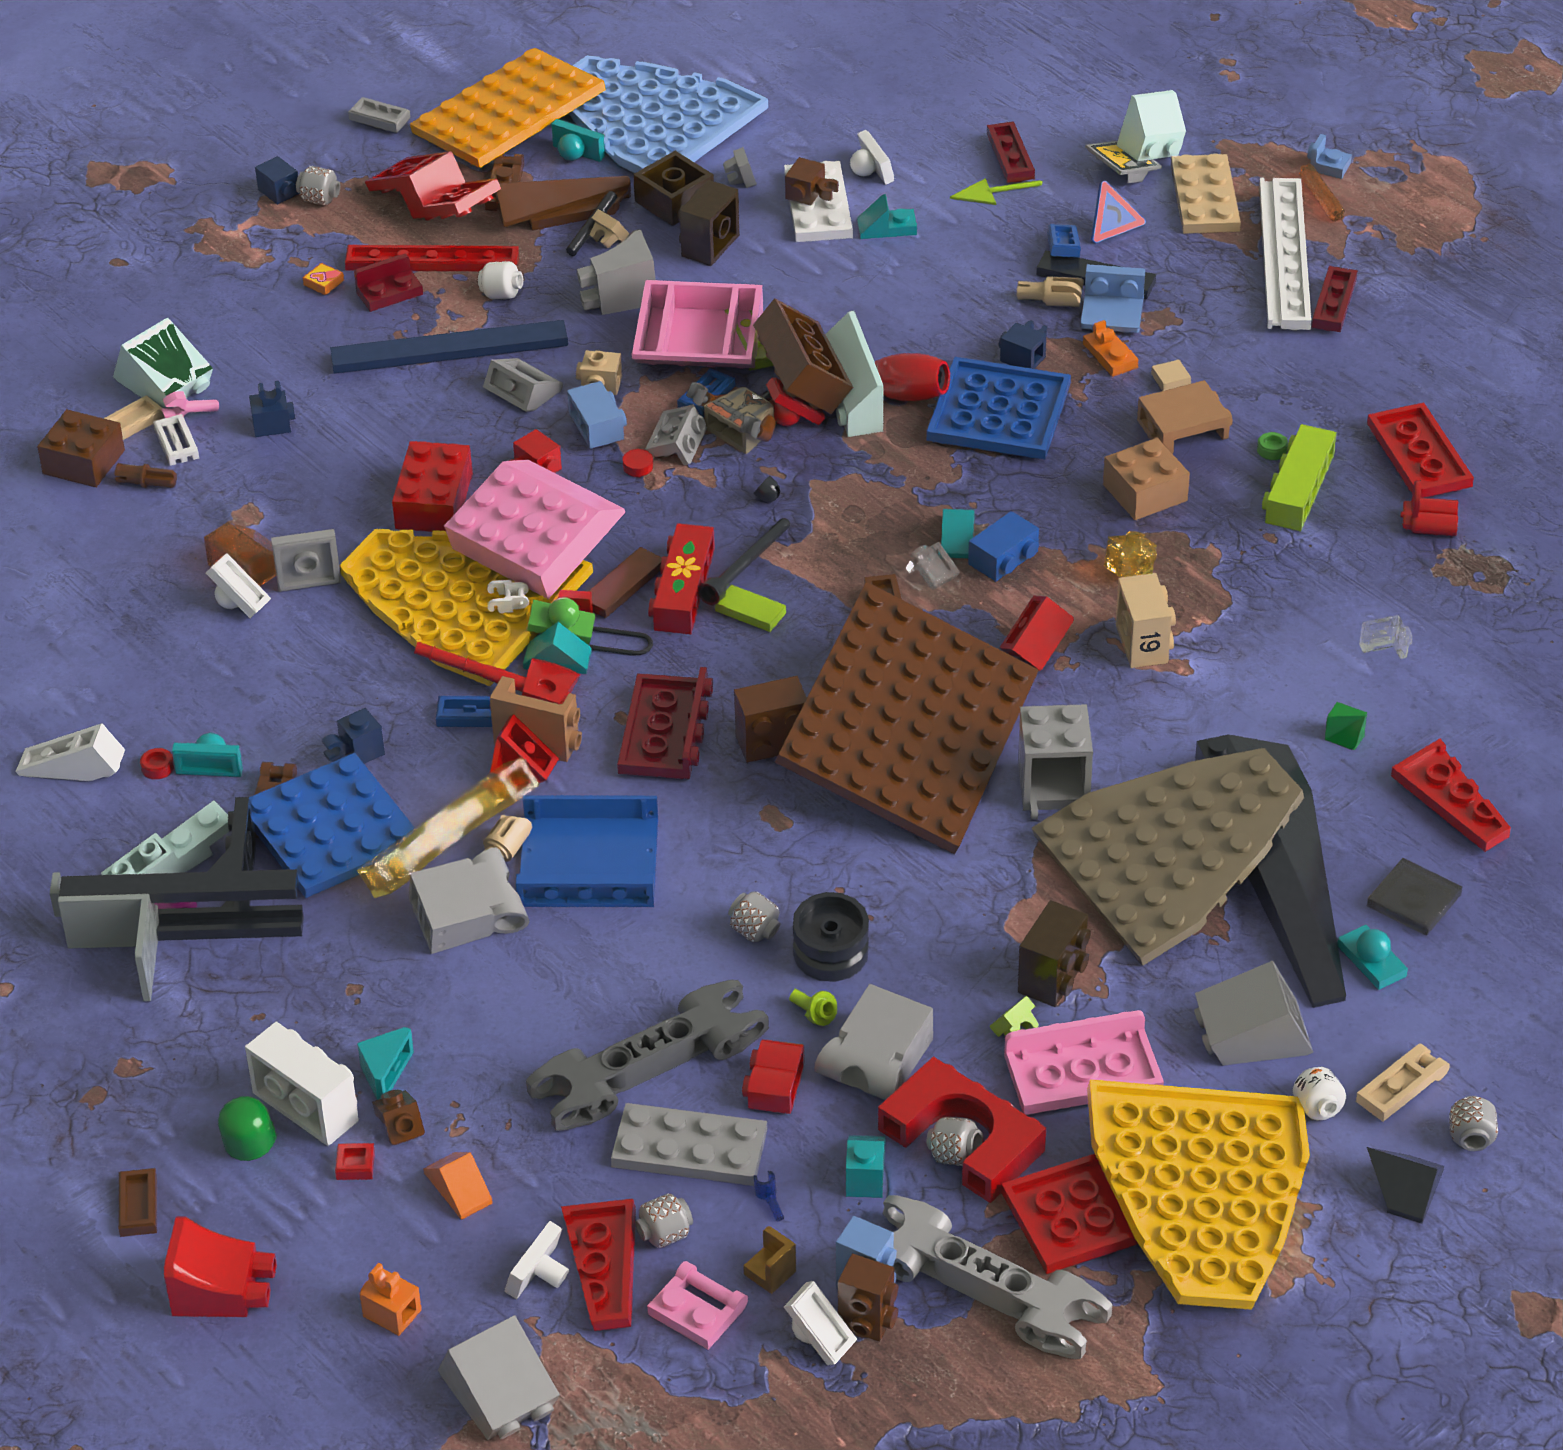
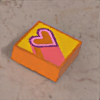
M320 263L303 277L304 286L324 295H327L344 281L343 272L323 263Z

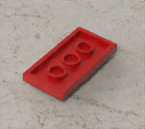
M1424 402L1368 414L1367 425L1412 495L1416 480H1421L1420 498L1473 487V475Z

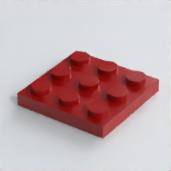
M1095 1153L1001 1183V1194L1046 1274L1138 1244Z

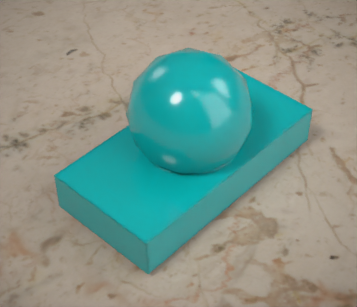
M555 119L551 123L553 146L557 147L560 156L565 160L575 161L583 156L600 162L605 157L604 134L559 119Z
M212 732L203 734L195 743L174 742L172 755L176 774L241 777L243 766L239 745H226L224 739L218 734Z
M1363 925L1338 937L1339 949L1378 990L1407 977L1408 968L1391 951L1390 939L1383 931L1370 929L1367 925Z

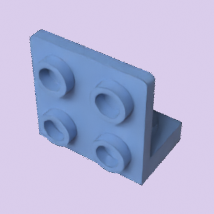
M1087 264L1081 328L1093 330L1094 323L1105 320L1106 328L1109 327L1114 331L1123 333H1138L1140 331L1144 298L1145 269Z

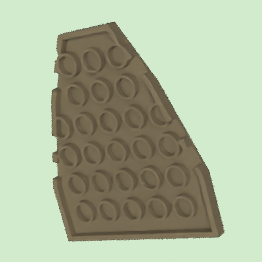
M1265 748L1187 762L1089 792L1033 826L1032 831L1036 839L1140 964L1144 966L1202 929L1207 923L1206 916L1216 905L1221 907L1227 900L1226 893L1236 882L1241 884L1267 855L1273 846V837L1279 828H1285L1289 822L1290 814L1298 808L1304 799V795L1299 785Z

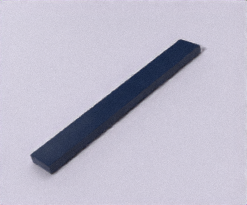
M564 320L335 346L330 347L333 373L336 374L568 346V337Z

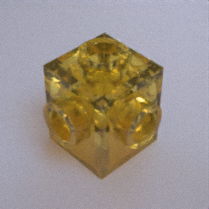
M1130 531L1126 535L1110 536L1107 541L1104 566L1120 578L1152 574L1157 557V545L1147 539L1145 534L1136 531Z

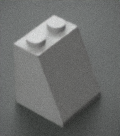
M1273 961L1195 993L1199 1007L1195 1008L1194 1012L1202 1029L1205 1028L1207 1033L1202 1035L1203 1043L1209 1055L1215 1053L1223 1066L1305 1056L1313 1053L1297 1000Z
M515 1315L448 1349L438 1369L443 1380L487 1440L496 1435H499L500 1439H504L514 1434L521 1428L519 1423L532 1417L534 1422L546 1417L554 1411L552 1406L560 1396Z

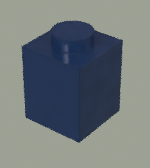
M279 156L255 167L258 190L277 205L300 194L296 190L298 171Z

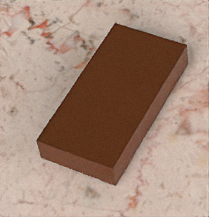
M155 1168L119 1172L118 1229L120 1237L157 1233V1174Z

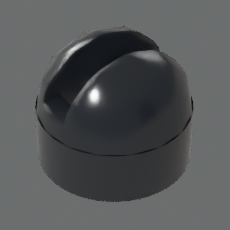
M768 476L753 494L761 501L771 503L779 497L781 491L777 481Z

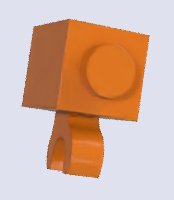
M378 1263L368 1274L369 1280L365 1282L360 1291L363 1317L400 1336L421 1312L419 1287L400 1278L398 1272L394 1271L391 1273L383 1269V1265Z

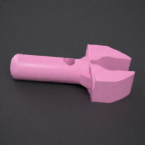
M177 391L163 398L166 407L175 408L161 409L165 418L180 414L184 417L187 413L218 411L219 402L218 400L188 401L183 391Z

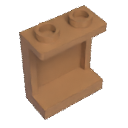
M1205 380L1141 396L1138 399L1137 421L1150 440L1158 438L1172 454L1174 451V440L1211 430H1216L1222 440L1229 438V429L1233 422L1232 415L1228 409L1224 408L1219 401L1216 391H1212Z
M501 677L490 696L494 745L506 721L514 714L560 761L568 762L572 752L579 749L582 741V732L578 731L580 708H577L576 695L569 693L563 704L516 694L515 680L513 678Z

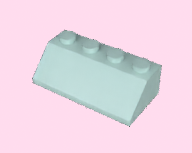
M851 311L825 334L853 386V389L838 405L836 410L839 426H844L848 437L883 432V383L854 311Z

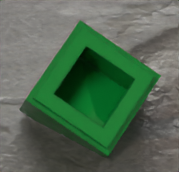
M1336 702L1327 716L1324 740L1355 750L1365 735L1367 712Z

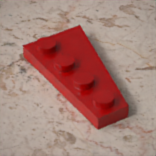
M624 1199L561 1206L594 1331L631 1327L636 1220L634 1200Z

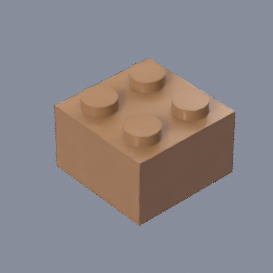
M1158 438L1104 457L1103 485L1134 520L1188 501L1190 472Z

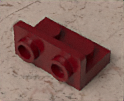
M407 254L395 256L354 271L356 293L370 312L423 295V286L411 271L410 258Z

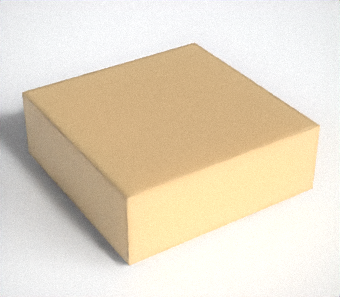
M1180 360L1152 366L1151 375L1162 391L1191 384V376Z

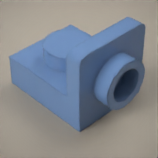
M1320 134L1316 142H1312L1308 149L1307 158L1311 159L1310 171L1342 179L1351 164L1352 154L1344 153L1337 149L1325 148L1326 135Z

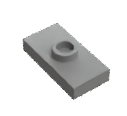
M361 97L348 111L349 120L398 133L410 119V110L364 97Z

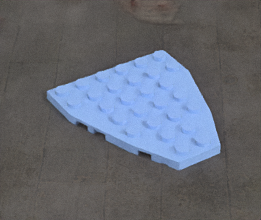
M588 55L572 65L604 80L606 90L569 112V115L578 126L604 134L605 152L619 166L634 173L675 150L695 162L768 108V98L719 77L716 79V83L702 80V74L695 72L692 75L681 76L678 75V69L639 61H636L635 67L620 65V59H603Z

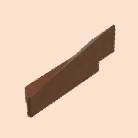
M629 176L499 183L501 189L496 192L497 212L504 227L528 220L533 231L587 220L608 191H613L617 195L616 201L606 213L609 216L614 215L619 210L620 202L624 198L631 197V183Z

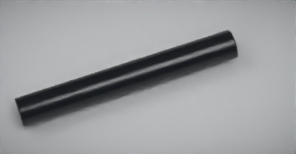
M613 191L607 192L568 245L566 252L569 255L575 256L590 236L595 221L592 219L595 212L599 209L607 213L616 201L617 195Z

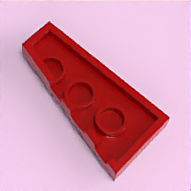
M1441 738L1392 767L1391 777L1484 852L1509 838L1511 827L1490 800L1483 799L1478 792V785L1472 778L1468 779L1461 771L1462 765L1455 756L1450 757L1446 751V745Z

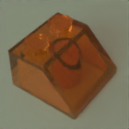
M227 522L204 537L207 561L210 567L227 553L259 586L276 576L272 542L256 530Z

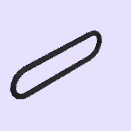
M593 626V631L645 638L648 641V646L643 650L634 651L589 645L592 650L642 655L651 650L653 640L650 636L641 632Z

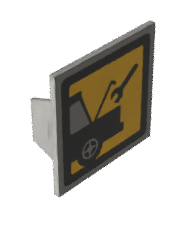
M1118 141L1088 144L1085 146L1090 153L1096 156L1097 160H1101L1119 175L1127 174V183L1142 182L1148 171L1162 168L1153 159L1135 160L1117 146Z

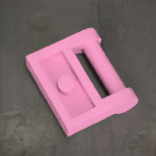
M684 1261L678 1267L675 1276L647 1305L648 1315L709 1350L743 1312L748 1303V1296L738 1290L735 1292L730 1291L699 1273L695 1265ZM690 1284L726 1306L720 1310L685 1289Z

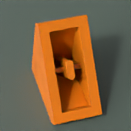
M454 1152L423 1168L424 1174L461 1220L493 1204L492 1197L471 1152Z

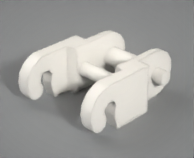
M511 580L489 582L487 590L490 594L494 593V588L496 587L499 595H505L504 598L492 599L488 602V610L490 612L494 611V606H498L499 613L513 612V609H523L529 605V599L524 596L529 590L526 583H512Z

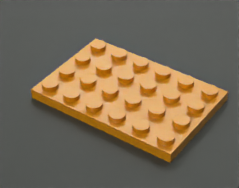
M537 48L527 50L517 59L506 63L494 73L484 76L482 80L471 87L463 89L461 93L453 98L443 101L441 105L433 110L422 114L418 119L410 123L413 134L448 152L452 151L455 156L481 168L544 129L555 119H560L605 91L604 80Z

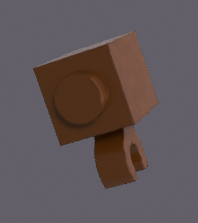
M799 157L785 175V199L811 206L818 196L823 200L831 201L833 199V192L839 191V181L825 178L824 163Z

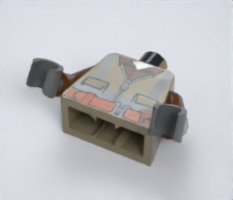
M697 382L691 383L686 396L692 398L696 405L704 407L706 430L745 454L750 452L760 441L767 442L771 440L776 421L774 419L775 402L769 391L759 396L746 387H741L728 394L715 396L707 392L708 389L704 385Z

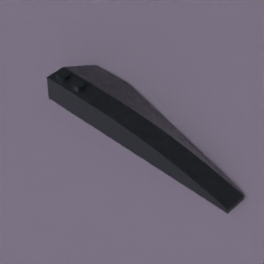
M1229 734L1198 740L1196 742L1195 761L1265 748L1303 790L1304 799L1298 808L1290 814L1289 822L1285 828H1279L1272 839L1273 846L1248 875V878L1312 1007L1315 1008L1346 1001V991L1312 789L1289 745Z

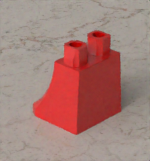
M176 1216L164 1264V1279L172 1316L247 1317L249 1307H268L271 1291L269 1282H255L256 1277L275 1278L277 1269L275 1253L257 1252L255 1242L222 1235L200 1226L186 1216Z

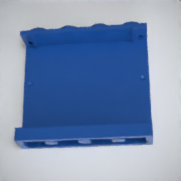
M523 795L524 818L528 819L532 824L531 832L522 844L520 874H516V892L519 894L524 907H654L658 836L657 796Z

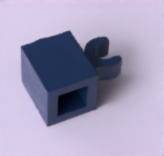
M1032 320L1026 322L1025 326L1016 322L1007 332H1003L999 339L1000 361L1012 366L1035 369L1046 357L1047 326L1044 325L1041 329L1035 330L1034 321Z
M275 381V388L272 391L264 390L263 383H259V394L249 395L255 437L291 433L290 420H295L293 402H287L285 390H281L279 381Z
M366 708L337 720L338 735L330 734L322 739V743L328 749L323 753L330 762H334L344 755L348 756L356 753L365 764L385 755L382 726Z

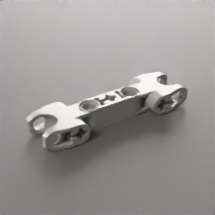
M888 1195L884 1200L883 1215L890 1223L899 1228L897 1231H894V1249L897 1250V1255L893 1267L894 1272L897 1274L896 1279L903 1282H911L921 1271L989 1307L1018 1319L1015 1324V1331L1029 1345L1044 1352L1071 1359H1081L1086 1352L1087 1340L1082 1336L1081 1332L1069 1323L1079 1319L1098 1324L1107 1323L1112 1316V1303L1082 1278L1064 1270H1055L1046 1281L1000 1256L950 1234L952 1223L948 1216L939 1209L925 1202L897 1195ZM895 1208H898L900 1211L903 1212V1214L898 1212ZM1089 1302H1091V1303H1093L1094 1305H1096L1099 1309H1097L1096 1307H1094L1093 1305H1091ZM1065 1340L1071 1342L1074 1346L1068 1344Z

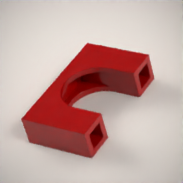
M934 1056L878 1106V1130L905 1148L930 1125L943 1117L968 1118L984 1126L990 1135L963 1161L962 1185L989 1203H992L1001 1194V1183L1017 1179L1045 1152L1046 1127L1037 1119L1028 1117L1014 1108L1007 1100L998 1098L987 1091L980 1083L973 1082L959 1073L952 1065L945 1064Z

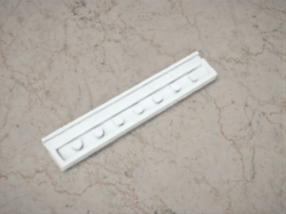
M1260 178L1259 193L1267 328L1272 329L1273 325L1281 326V329L1310 330L1311 309L1301 179L1273 178V181H1264V178Z

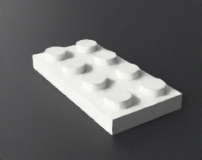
M840 161L820 162L825 164V178L839 181V191L833 192V199L831 201L823 200L818 196L810 206L789 200L796 242L853 238V228ZM784 165V175L787 174L793 165Z

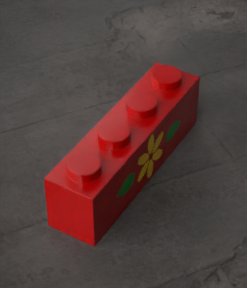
M677 523L674 535L668 536V556L662 557V577L656 578L654 589L656 597L650 599L648 616L653 617L654 631L692 634L701 602L698 588L708 577L715 551L714 527Z

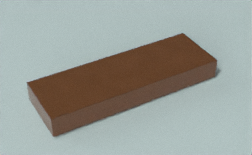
M640 546L589 590V592H592L593 612L607 618L661 571L662 557Z

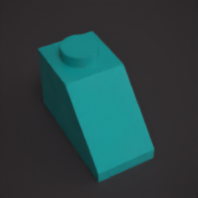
M849 1135L846 1156V1197L883 1198L885 1136Z

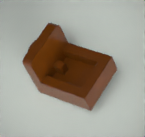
M391 1090L382 1094L381 1099L372 1101L375 1115L385 1124L388 1139L392 1145L424 1135L425 1130L417 1101L406 1090Z

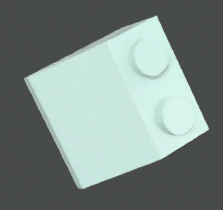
M1170 90L1132 95L1117 146L1137 161L1178 156L1186 129L1176 93Z

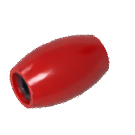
M899 353L875 361L883 383V396L900 401L928 400L945 394L949 388V366L946 361L937 357L921 353Z

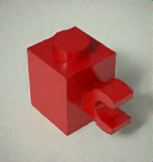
M535 429L513 442L514 459L509 461L530 460L554 473L562 469L560 445L539 430Z

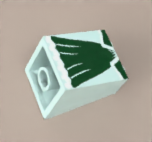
M166 318L121 345L113 377L141 398L147 395L162 408H170L165 406L163 398L177 391H183L186 399L195 392L197 394L203 392L210 385L213 368L171 320Z

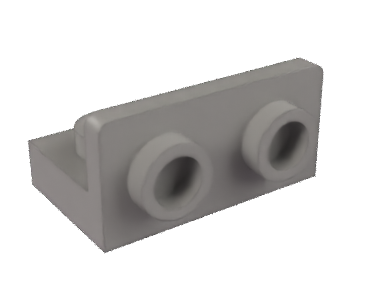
M694 404L663 411L645 450L652 454L653 458L659 456L667 457L677 453L683 465L691 463L707 429L704 418L699 414Z

